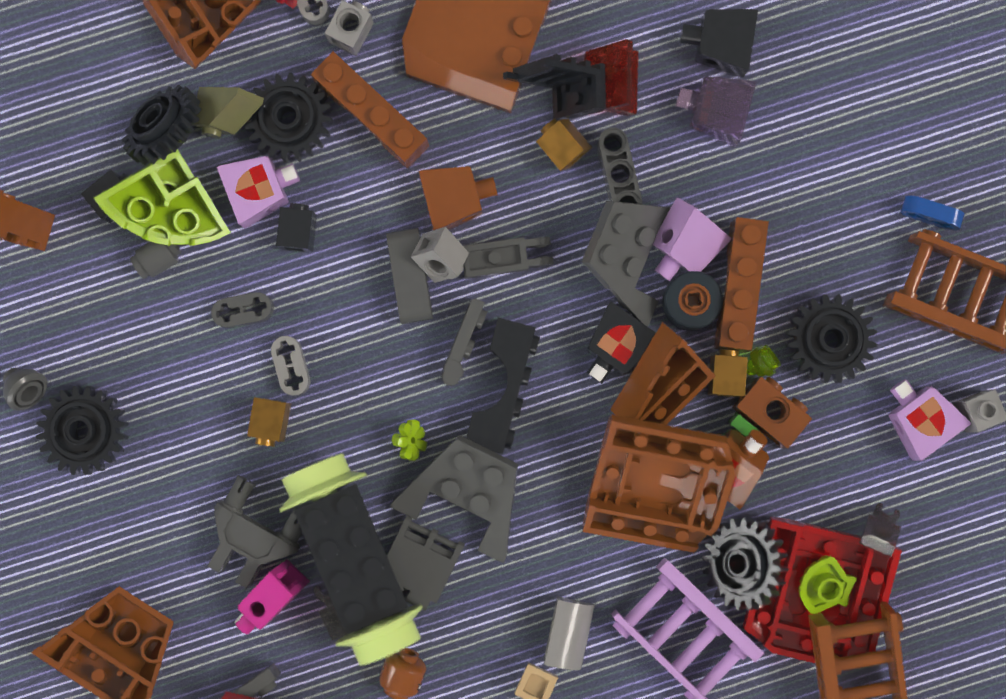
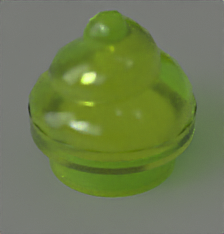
M764 345L761 348L757 346L751 351L750 360L747 363L748 375L771 377L776 373L775 369L781 366L779 359L768 345Z

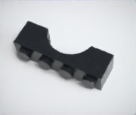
M502 318L497 319L490 351L505 366L508 377L507 387L502 398L493 407L484 411L473 412L466 436L467 439L500 454H503L504 448L511 449L516 430L509 429L512 417L519 418L524 400L518 398L520 386L528 385L532 370L531 367L526 366L529 354H536L540 336L534 335L536 327Z

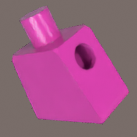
M286 559L270 571L237 606L242 614L235 620V625L245 634H250L255 627L262 630L310 581Z

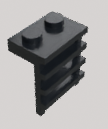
M553 54L515 67L513 72L507 71L503 73V79L552 88L553 119L557 121L567 118L573 119L606 109L604 63L591 66V61L589 60L576 63L575 57L561 60L560 54Z

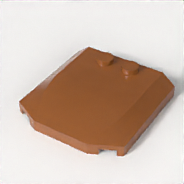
M416 0L402 38L407 77L511 113L522 83L503 79V73L507 71L513 72V68L529 62L552 0Z
M611 414L605 429L586 502L583 532L694 553L699 549L698 544L707 535L712 536L719 529L735 478V469L727 437Z

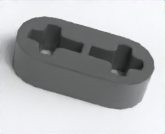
M260 292L238 295L218 300L211 309V316L217 325L224 328L240 327L267 321L273 315L274 304L269 296ZM256 299L267 304V308L262 309V315L260 316L254 311L246 312V307L256 305ZM225 305L233 310L240 309V313L230 316L229 322L219 316V313L224 311Z

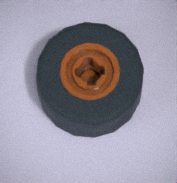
M688 271L678 275L667 285L663 294L662 307L666 318L674 326L682 330L696 331L710 325L718 318L723 307V294L719 284L711 276L700 271Z

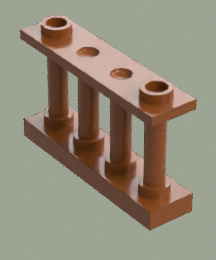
M923 229L922 232L918 231L910 235L908 242L920 246L904 288L899 289V292L894 291L887 294L883 306L1005 354L1006 295L994 325H990L989 328L978 324L979 319L976 317L992 276L1006 280V265L941 240V235L931 230ZM933 251L950 259L934 300L927 304L917 300L918 295L916 291ZM963 263L980 270L964 313H960L957 316L947 312L948 307L946 304Z
M887 602L880 603L882 618L834 626L833 623L829 624L822 613L808 615L820 699H865L892 694V699H908L899 632H903V621L900 613L895 612ZM884 632L885 650L838 657L837 654L834 655L833 644H836L839 639ZM888 663L889 681L842 688L841 685L838 686L837 675H841L844 670Z

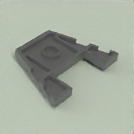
M606 201L582 263L606 289H609L617 297V302L623 309H627L634 318L648 327L659 300L637 290L635 287L658 230L667 216L670 207Z
M458 435L393 500L390 507L416 520L431 492L490 521L491 523L478 547V551L504 563L508 554V540L511 529V514L518 464Z

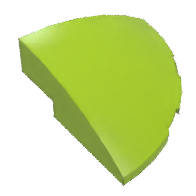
M178 149L175 153L167 155L165 160L159 158L155 164H148L94 197L99 207L121 228L127 229L142 237V239L168 246H195L209 243L231 233L198 177H194Z

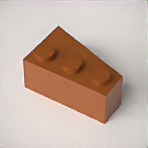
M0 190V240L45 251L55 215L17 201L15 196Z
M662 322L610 410L617 416L667 425L715 377V374L678 334Z

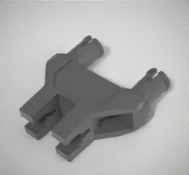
M237 475L225 500L217 501L214 507L220 544L208 567L219 573L221 570H225L234 552L248 558L235 582L247 589L249 586H252L265 563L299 551L300 543L298 540L303 532L299 522L297 523L298 520L294 513V510L298 509L297 507L292 509L293 511L281 532H275L243 514L242 507L256 484L252 481L248 482L245 477Z

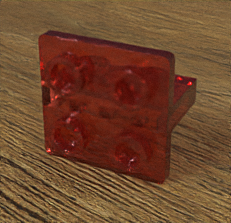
M625 39L586 51L584 60L591 61V66L598 63L605 64L606 109L594 113L608 111L625 116L637 114L638 51L633 50V41Z

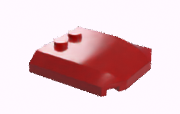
M770 517L767 529L776 530L772 540H783V544L778 548V552L788 553V557L782 559L780 563L787 566L789 571L780 572L779 574L786 581V584L775 585L780 595L778 597H769V605L759 606V609L755 610L747 609L743 628L774 654L815 663L808 615L812 614L807 610L799 595L800 579L804 575V570L822 556H831L837 560L847 575L857 578L851 590L847 606L837 604L819 612L823 614L829 624L833 623L834 626L879 619L882 618L880 603H888L902 550L899 547L882 541L791 519ZM880 632L839 639L836 644H833L834 655L837 654L838 657L873 652L876 650Z

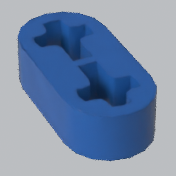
M909 195L905 196L900 212L909 218L956 231L960 230L965 215L959 209L922 197Z

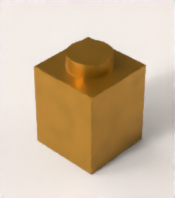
M568 118L558 121L556 119L551 120L541 129L543 135L536 141L560 171L571 168L592 149V146Z
M719 350V355L711 356L710 370L715 374V377L708 384V395L745 397L748 357H739V351Z
M254 397L247 436L256 437L255 444L275 447V441L284 442L291 403Z

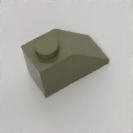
M199 87L197 98L200 100L198 106L202 108V111L196 115L200 120L193 125L202 128L201 133L203 135L213 138H221V134L235 135L260 108L264 98L239 87Z

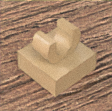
M528 662L514 694L523 699H549L558 676Z

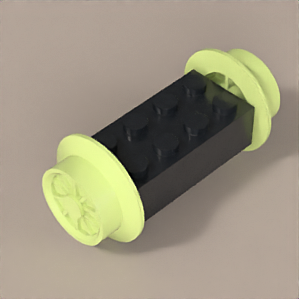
M342 453L283 478L282 482L289 499L279 510L283 512L310 500L313 501L295 509L294 513L345 632V636L338 639L335 644L336 646L352 647L358 664L362 666L394 654L418 641L421 636L413 619L423 607L422 604L408 607L357 484L337 491L338 488L367 476L366 472H351Z

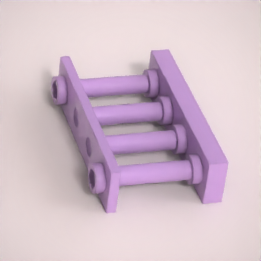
M664 558L656 566L661 572L657 577L659 581L625 617L616 609L611 613L612 617L616 620L613 627L626 639L630 635L635 638L687 689L684 693L687 699H708L706 695L740 659L744 660L749 656L756 663L764 652L676 567ZM677 587L685 595L681 600L683 604L647 640L634 626L669 589L673 591ZM701 610L709 618L705 623L707 627L671 663L658 649L693 612L696 614ZM725 633L733 641L729 646L731 648L730 651L695 687L682 672L716 636L720 637Z

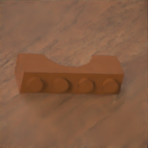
M334 51L311 73L318 86L338 105L345 108L378 139L384 148L407 169L429 147L427 138Z
M736 217L730 223L729 236L732 239L727 244V278L723 307L717 320L714 349L737 350L741 353L752 351L769 221Z

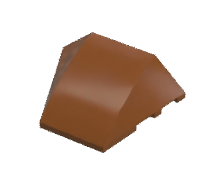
M142 0L176 56L196 69L261 3V0Z
M119 586L85 611V614L69 626L61 629L57 635L42 646L37 647L31 653L101 699H151L174 621Z

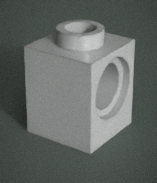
M342 0L324 33L328 42L357 57L374 24L369 13L370 10L359 2L353 1L350 4ZM349 20L359 22L358 27L353 31L343 29L344 24Z
M446 227L423 233L411 258L436 283L458 277L463 271V265L469 252Z
M996 389L983 390L953 403L954 407L971 423V425L964 429L966 433L981 432L1006 421V412Z

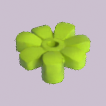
M411 419L407 423H401L398 428L400 433H395L392 436V444L396 447H401L400 457L402 459L415 461L420 456L419 452L426 451L427 442L421 440L425 436V431L423 427H420V422Z

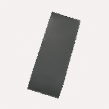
M616 127L605 129L599 137L597 153L609 201L620 202L622 200H630L634 204H643L626 134ZM609 138L616 139L620 143L621 148L615 152L608 151L604 146V141ZM615 169H622L627 173L628 180L623 183L615 182L611 177V172Z
M419 228L386 233L401 324L432 320L433 312L427 275L411 258L420 240Z

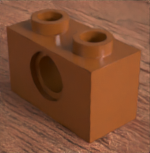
M763 377L755 378L746 389L745 397H740L732 408L781 449H788L813 418L806 413L808 408L801 401L794 397L789 400L781 393L783 387L770 377L766 379ZM771 401L776 402L781 408V414L775 420L771 419L766 412L767 405Z

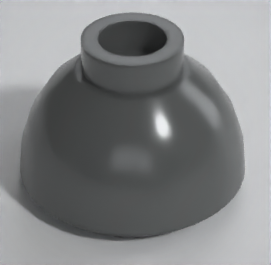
M11 368L3 376L4 399L8 406L16 411L25 410L36 405L43 398L47 390V378L33 369Z

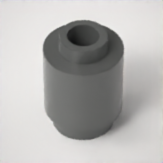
M148 242L135 250L136 254L130 257V260L137 273L143 279L149 276L154 278L180 262L177 255L181 254V250L178 245L168 246Z

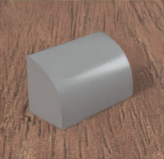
M557 596L543 660L545 666L567 670L582 669L595 604Z

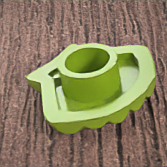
M822 556L804 570V575L800 579L799 595L810 614H817L837 604L847 606L851 590L857 578L847 575L834 557Z

